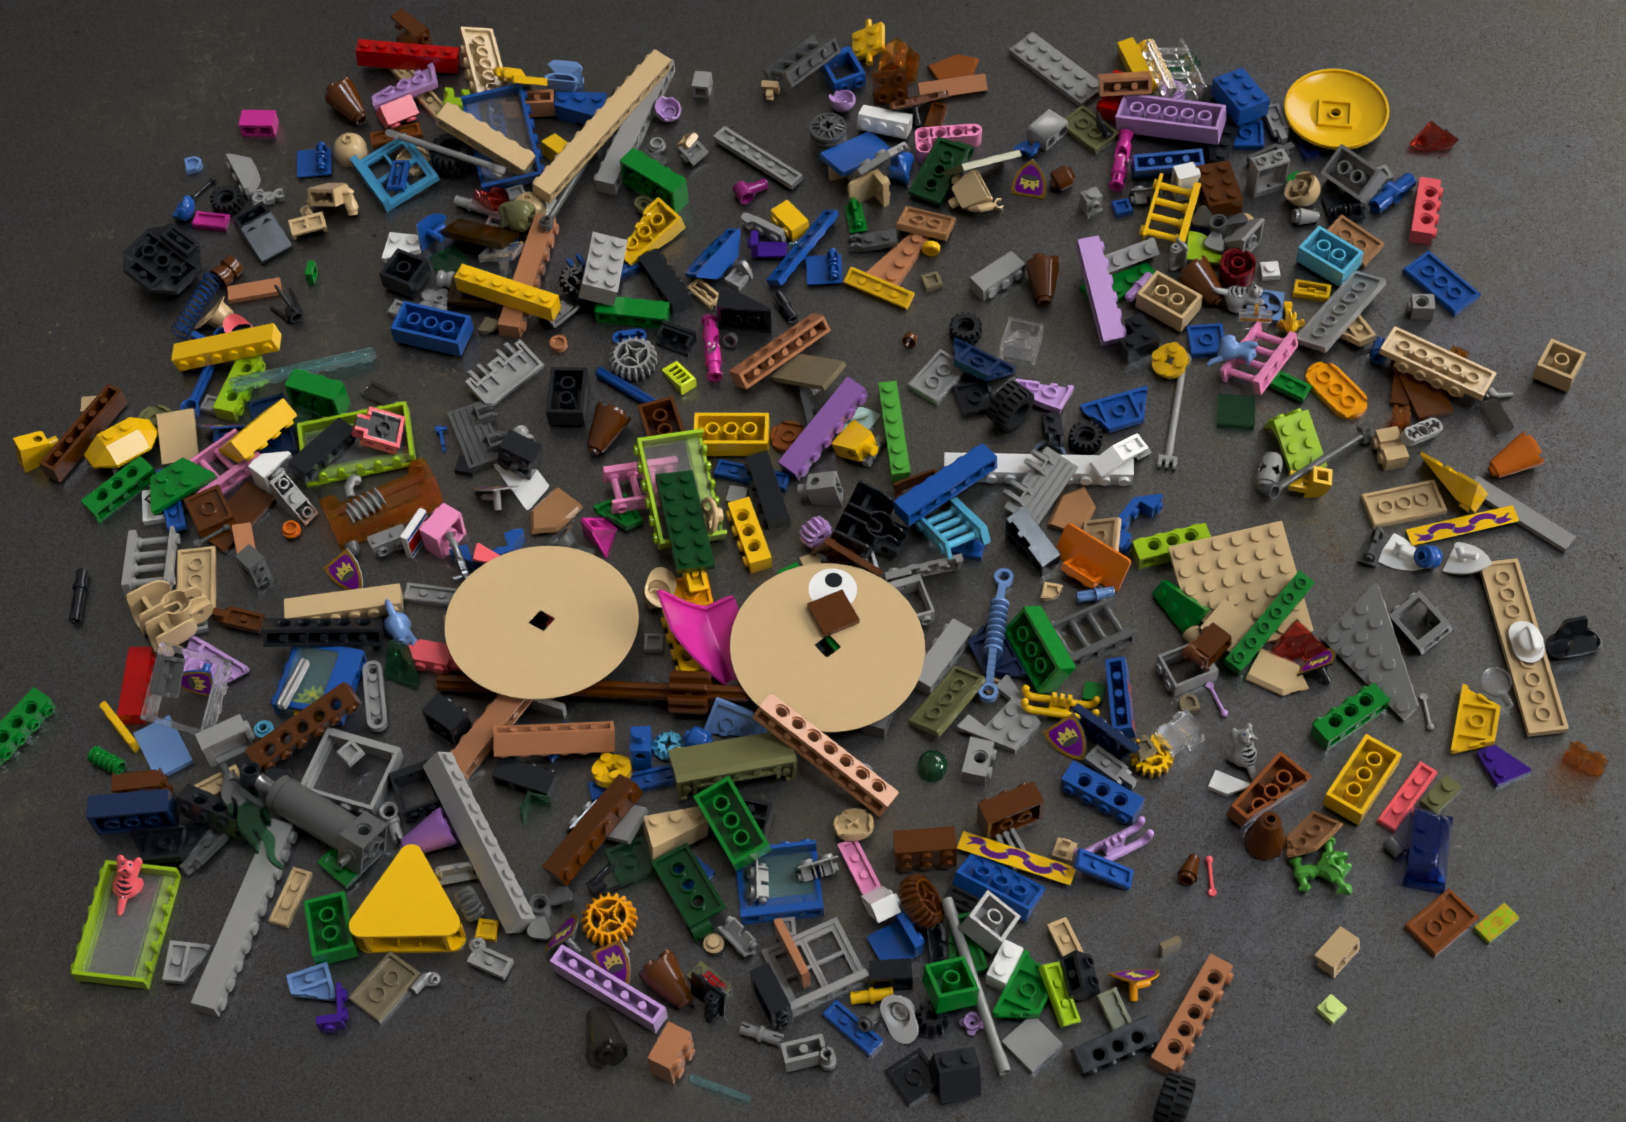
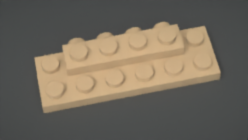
M460 26L459 33L462 45L459 46V55L463 56L462 67H466L465 79H469L468 90L473 94L508 86L506 81L498 80V77L493 75L492 72L497 66L503 67L493 29ZM502 100L494 101L502 105Z
M1394 326L1379 351V354L1395 361L1394 367H1397L1399 372L1410 373L1414 375L1416 380H1425L1436 389L1442 388L1448 391L1453 397H1463L1466 393L1482 401L1497 374L1486 367Z

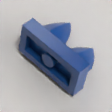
M960 535L947 539V541L960 537ZM973 539L951 548L952 555L962 553L964 558L981 561L986 544L984 545L979 540Z

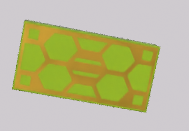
M1504 902L1474 926L1473 930L1489 945L1515 924L1520 917Z

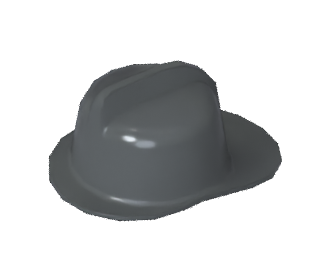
M568 525L538 546H560L574 549L578 545V541L571 531L573 525Z

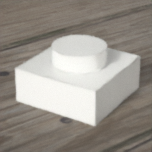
M1278 261L1260 262L1259 268L1262 281L1280 280L1281 275Z

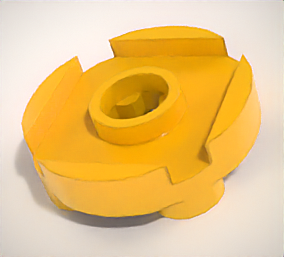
M1177 342L1164 344L1152 353V367L1158 376L1166 379L1180 377L1186 371L1187 364H1189L1188 353ZM1169 358H1175L1172 360V364L1166 363Z
M603 753L600 759L592 766V775L595 783L604 788H608L618 774L629 779L632 776L630 758L627 756Z

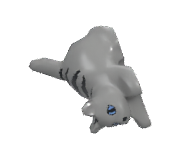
M1254 281L1249 287L1234 285L1227 289L1217 287L1212 289L1217 294L1225 295L1228 310L1233 313L1242 312L1243 305L1246 304L1255 306V303H1259V306L1264 304V300L1259 298L1263 293V288L1257 286Z
M1247 723L1241 730L1231 729L1230 737L1234 745L1228 748L1225 753L1230 763H1234L1238 767L1247 768L1250 778L1254 781L1257 777L1254 765L1257 758V750L1254 747V741H1257L1258 738L1252 733L1253 725Z

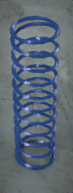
M211 273L203 274V280H200V285L196 286L198 291H193L194 296H190L191 301H187V306L183 307L185 312H180L181 317H177L178 322H174L173 326H171L172 332L178 337H189V332L193 331V327L199 321V316L203 314L202 311L206 309V306L215 294V290L221 285L219 278ZM206 274L214 276L219 281V284L216 282V280H214L212 277ZM205 276L211 278L216 284L209 282ZM201 282L209 284L213 289L206 288ZM198 287L204 288L209 294L201 292ZM194 292L202 294L207 300L199 298ZM191 297L200 300L203 305L194 302ZM188 303H193L200 310L192 308ZM185 308L191 309L196 315L190 314ZM182 313L189 315L193 320L185 318ZM178 318L185 320L190 326L181 323ZM173 327L186 332L187 336L178 335L173 331Z

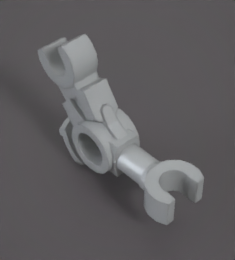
M278 188L274 192H264L262 189H257L250 194L252 206L261 201L265 205L275 204L276 201H285L282 188Z

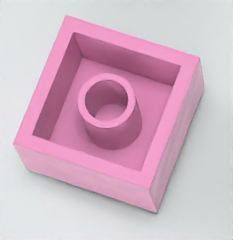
M445 503L437 507L431 517L424 521L419 529L425 550L442 560L450 553L449 549H451L449 547L450 542L445 537L446 533L449 531L453 532V538L458 543L467 534L461 513Z

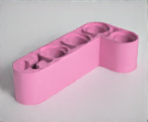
M978 124L918 128L915 131L916 159L919 163L924 164L938 136L953 142L958 140L974 147L979 146L982 141V128Z

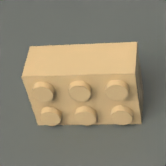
M1156 271L1138 291L1135 307L1182 332L1201 309L1203 295Z

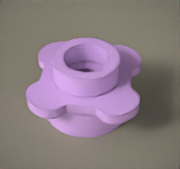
M970 1011L959 1021V1025L967 1030L969 1036H974L977 1030L984 1028L982 1020L975 1011Z

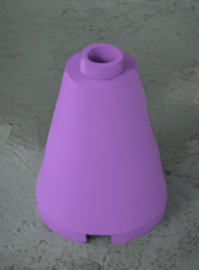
M440 807L435 809L401 838L399 846L402 849L406 845L415 844L421 848L423 853L453 846L459 842L454 828L449 823L450 820L446 812Z

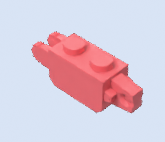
M419 639L415 642L414 646L401 645L398 648L401 660L411 663L412 667L418 671L427 670L436 674L449 675L452 670L462 671L453 660L445 643Z

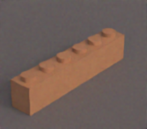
M498 694L493 703L486 707L483 715L474 721L469 732L464 734L460 738L459 744L449 751L455 757L466 780L470 778L493 750V726L513 725L534 699H520Z
M613 721L493 726L494 757L548 756L550 754L569 755L570 753L586 755L592 752H599L601 754L615 752V727Z

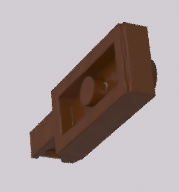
M229 606L225 610L213 608L211 614L213 620L219 621L221 625L257 634L261 633L263 620L267 619L263 613Z

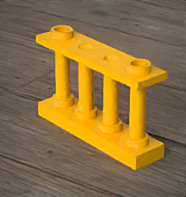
M1160 173L1159 178L1155 179L1152 189L1155 192L1146 224L1141 225L1140 228L1141 242L1145 241L1146 235L1171 241L1174 244L1176 243V237L1185 242L1201 183L1194 182L1193 188L1189 187V189L1163 183V174ZM1159 190L1185 195L1190 199L1189 203L1181 204L1157 198ZM1156 204L1183 211L1182 213L1185 214V217L1179 220L1155 214L1153 210ZM1151 220L1177 226L1178 229H1181L1180 234L1172 235L1149 229V224Z

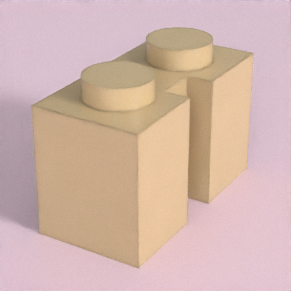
M1398 426L1375 430L1372 446L1373 449L1377 450L1378 462L1382 464L1384 471L1406 467L1409 454L1405 444H1402L1400 440Z

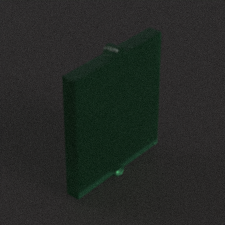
M456 244L429 257V261L437 272L439 270L447 273L449 271L457 272L462 264L470 265L465 258L464 252H461Z

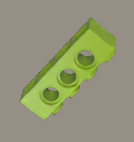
M261 355L235 361L212 407L217 418L237 422L239 417L243 415L244 407L250 400L254 387L258 384L260 374L265 370V363Z
M1206 523L1193 524L1190 527L1176 528L1170 532L1157 533L1146 538H1137L1132 541L1131 552L1137 568L1140 570L1171 562L1168 547L1209 538L1211 535Z

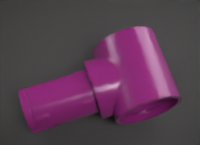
M765 178L747 184L745 181H739L733 186L732 191L742 204H747L753 200L757 192L768 189V182Z

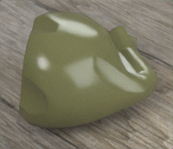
M524 200L502 203L498 207L501 219L500 227L512 228V230L517 232L526 231L532 224L536 207Z

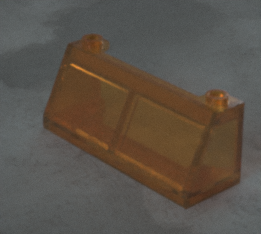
M423 457L413 460L409 464V474L376 487L387 506L382 504L383 510L376 507L375 514L369 511L368 517L362 515L363 519H355L356 522L352 523L345 511L346 503L353 506V499L360 502L359 496L362 495L366 498L365 492L342 502H339L338 498L333 495L318 500L340 550L344 549L343 546L350 541L356 540L361 542L370 535L411 521L419 508L426 510L428 514L433 512L442 503H445L436 478Z

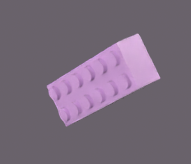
M1140 94L1123 95L1115 116L1116 130L1119 132L1121 129H1129L1133 134L1218 145L1226 123V105Z

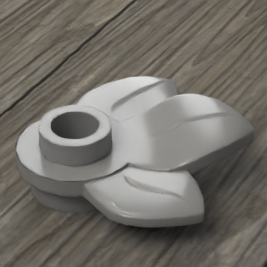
M440 288L437 291L428 289L421 293L423 301L419 304L430 307L444 305L448 308L449 291L447 289Z

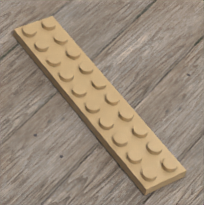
M1516 558L1491 561L1493 565L1481 570L1480 575L1527 737L1567 733L1569 727L1546 650L1539 661L1533 663L1524 662L1515 655L1509 638V628L1515 622L1527 621L1535 625L1539 630L1519 560Z

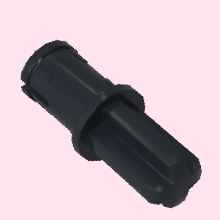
M777 290L773 293V298L779 306V311L783 312L789 323L795 322L798 319V315L792 308V303L786 299L782 291Z

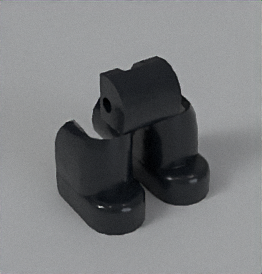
M859 480L830 538L835 539L840 545L852 549L855 554L861 557H870L872 552L875 551L883 557L895 558L909 533V528L894 522L890 516L894 509V502L887 493ZM867 524L870 525V526H872V527H874V528H876V529H878V530H874V529L869 528V527L867 526Z

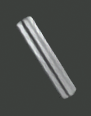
M299 659L276 702L277 708L287 709L310 666L307 659Z

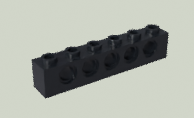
M268 618L263 620V647L383 646L382 618Z

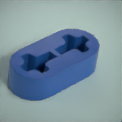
M639 328L617 331L612 337L613 344L615 346L616 342L621 343L619 341L620 338L628 340V337L634 339L636 336H641L640 338H644L646 342V331Z

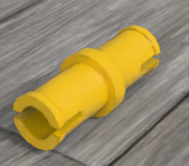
M892 986L879 989L869 987V990L850 991L852 1005L870 1002L875 1004V1002L882 1001L889 995H894Z

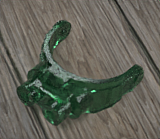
M300 405L294 411L297 416L293 419V430L296 439L299 441L297 423L323 417L317 412Z

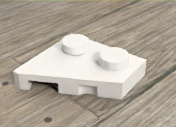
M389 232L381 259L383 263H387L397 248L414 255L421 254L418 235Z

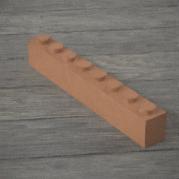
M541 214L534 215L513 277L514 281L538 289L541 286V276L545 274V264L550 259V249L554 247L555 234L557 235L559 232V224L556 222V217L553 219L554 228L551 231H545L544 224V230L542 231L539 220L544 215ZM504 306L497 324L500 335L521 338L523 331L525 332L527 328V318L531 314Z

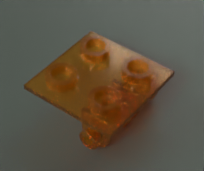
M1570 741L1568 748L1571 749V752L1566 751L1563 756L1566 762L1576 765L1580 756H1582L1577 766L1579 768L1584 758H1587L1588 761L1583 770L1585 771L1591 760L1592 762L1587 772L1601 777L1604 769L1601 768L1602 765L1607 767L1609 762L1606 759V755L1596 750L1594 753L1587 750V746L1579 741L1575 743Z

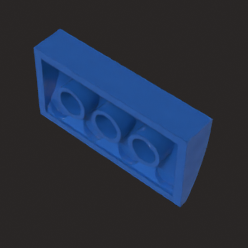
M973 853L968 856L956 871L952 883L978 898H981L989 890L1021 916L1019 919L1025 922L1046 890V887L991 859Z

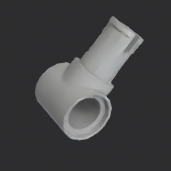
M385 802L380 807V815L383 821L388 824L392 843L397 844V836L400 842L401 838L404 837L400 827V812L396 804ZM389 810H394V811H395V813L393 814V816H391V817H386V816H385V814H386L387 811H389Z

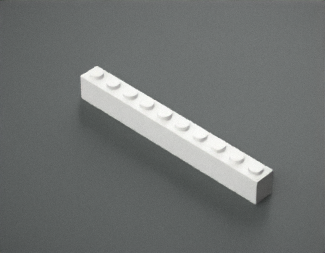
M945 452L944 467L950 465L958 457L966 453ZM994 453L997 456V469L977 482L1009 484L1011 480H1015L1021 483L1030 470L1038 474L1024 463L1026 458L1041 467L1044 463L1032 456V454ZM1061 455L1078 466L1077 471L1067 485H1133L1134 458L1120 464L1113 473L1100 479L1089 465L1099 455Z

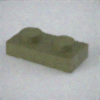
M1446 774L1420 800L1419 804L1436 817L1462 790V786Z

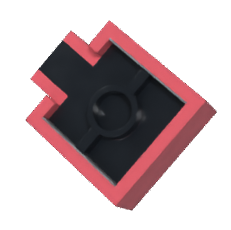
M369 406L366 415L357 414L351 436L360 438V445L395 455L400 446L405 417Z

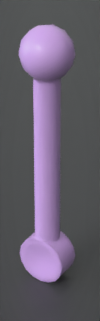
M1207 682L1206 689L1211 691L1220 709V715L1226 717L1228 711L1223 708L1214 690V684Z

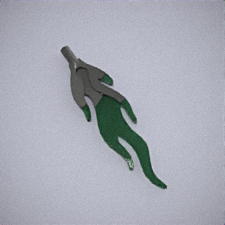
M221 763L219 768L224 776L221 788V801L228 812V816H233L232 801H234L237 806V827L240 833L251 843L255 853L259 854L260 842L252 831L257 833L264 843L269 862L276 868L283 870L284 866L275 857V837L265 827L260 818L261 813L266 825L271 826L269 810L258 799L259 792L256 789L250 790L241 787L239 777L235 773H231L226 763Z

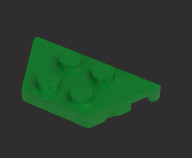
M183 457L150 476L151 511L153 515L159 514L217 479V476L214 472Z
M1024 950L992 1012V1017H1040L1049 999V995L1038 968L1042 965L1039 962L1036 963L1030 957L1028 950Z

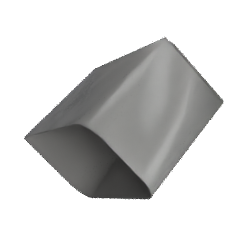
M1048 109L1028 127L1026 140H1029L1032 144L1038 141L1041 146L1040 148L1046 152L1067 134L1068 121L1051 109Z

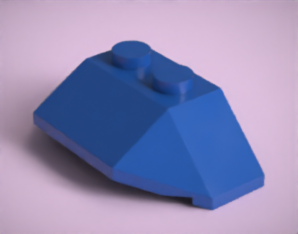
M727 228L687 268L686 277L703 279L721 278L724 271L732 266L739 256L740 229Z

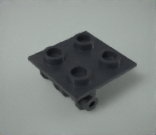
M1350 193L1322 195L1330 223H1334L1341 214L1351 221L1365 219L1363 212L1365 210V203H1361L1360 200Z
M692 971L691 993L704 1003V1018L712 1021L719 1014L724 1017L726 1008L725 992L720 987H715L709 983L703 975H698Z

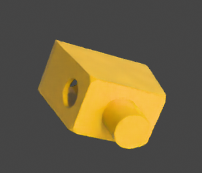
M854 419L831 443L838 457L858 462L863 461L868 454L875 456L878 453V446H876L877 442L873 433Z
M37 431L13 438L17 459L24 472L27 473L40 466L41 460L59 441L57 436L47 439L42 431Z

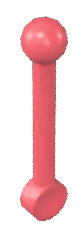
M1206 856L1205 862L1208 866L1210 886L1208 895L1215 897L1217 891L1214 889L1211 864L1213 858Z

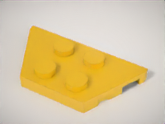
M1462 684L1450 754L1495 744L1501 706L1493 701H1489L1480 693H1474L1468 689L1469 686L1466 684Z

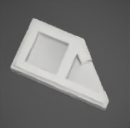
M1215 770L1208 785V790L1229 797L1234 795V793L1246 790L1250 784Z

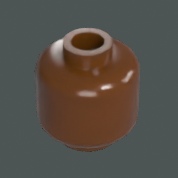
M1062 165L1050 173L1051 180H1049V183L1053 189L1057 188L1059 191H1064L1075 183L1074 179L1076 176L1069 166Z

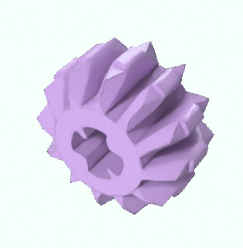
M817 516L806 521V524L802 525L803 529L799 531L801 541L812 549L826 536L829 537L832 533V527L827 520Z

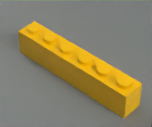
M465 264L460 266L454 276L458 291L552 322L561 310L559 295Z
M271 323L175 343L171 361L180 372L272 353L280 350L282 334L276 325Z

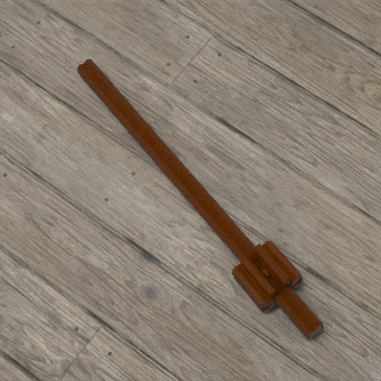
M679 670L670 672L669 683L600 680L586 689L566 695L575 697L667 700L670 713L705 715L710 712L711 702H715L717 697L732 703H748L750 701V697L742 686L713 685L710 672ZM439 674L436 677L437 691L495 693L480 686L467 675Z

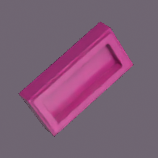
M196 211L192 227L226 232L231 216L230 214Z

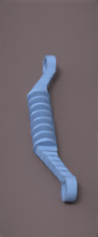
M1000 568L994 574V583L998 586L996 597L990 600L989 620L987 621V633L983 652L988 656L986 682L978 691L980 700L985 703H992L998 697V688L994 684L997 657L1003 654V641L1005 639L1004 634L1006 632L1009 601L1005 599L1006 588L1010 587L1013 583V573L1007 568ZM1007 576L1009 579L1006 581H1002L999 579V577ZM985 690H992L993 694L987 696L983 692Z

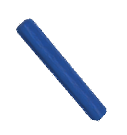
M598 367L595 371L598 378L642 404L656 400L603 367Z

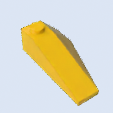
M659 197L645 208L643 217L639 223L637 222L633 234L627 239L624 261L630 266L638 262V256L655 248L659 249L686 228L682 218Z

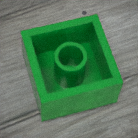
M965 956L924 965L922 982L936 1014L977 1005L979 987Z

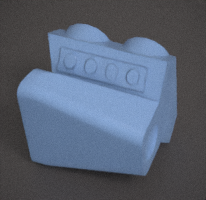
M552 60L548 63L549 74L545 75L544 78H548L547 86L549 89H554V95H556V92L585 91L584 78L582 77L583 68L578 62Z

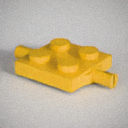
M866 19L865 28L852 33V51L858 61L866 59L867 66L873 65V56L885 51V25L882 21L872 25V20Z

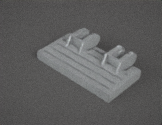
M521 339L514 344L518 351L507 342L503 344L504 349L511 356L509 358L501 350H495L497 357L487 364V369L490 373L480 363L476 365L477 371L483 376L482 379L472 370L467 372L469 379L465 381V385L483 404L493 403L495 406L544 368V364Z
M1047 446L1042 453L1035 449H1032L1030 452L1032 456L1044 463L1042 467L1028 458L1024 461L1028 467L1038 474L1030 470L1021 484L1015 480L1009 482L1013 488L1023 493L1021 497L1007 489H1004L1002 492L1009 499L1017 503L1015 505L1008 501L1004 506L1005 510L1013 514L1024 506L1038 525L1078 469V466Z

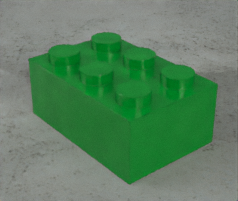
M294 368L284 385L292 407L331 417L346 413L350 406L344 383L337 379L332 380L323 375H316L306 370Z
M345 891L304 900L311 952L316 965L324 962L330 964L359 957L356 938L349 929L352 915L349 899Z

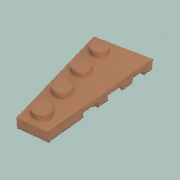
M910 233L897 247L888 252L866 273L900 286L922 253L923 243L929 241V237Z

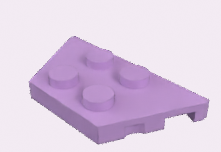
M195 635L188 639L189 643L183 655L184 659H186L184 671L202 670L204 663L210 664V671L216 689L250 671L248 666Z

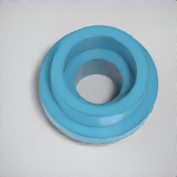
M262 720L254 727V733L260 739L274 730L273 724L268 720Z

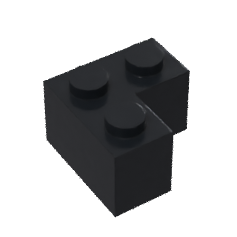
M1142 313L1125 319L1126 337L1119 339L1118 354L1126 365H1129L1151 355L1153 351L1157 350L1160 337Z

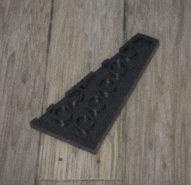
M1199 83L1201 102L1219 104L1211 95L1212 85ZM1227 112L1226 123L1219 144L1207 143L1209 164L1230 160L1240 126L1234 122Z

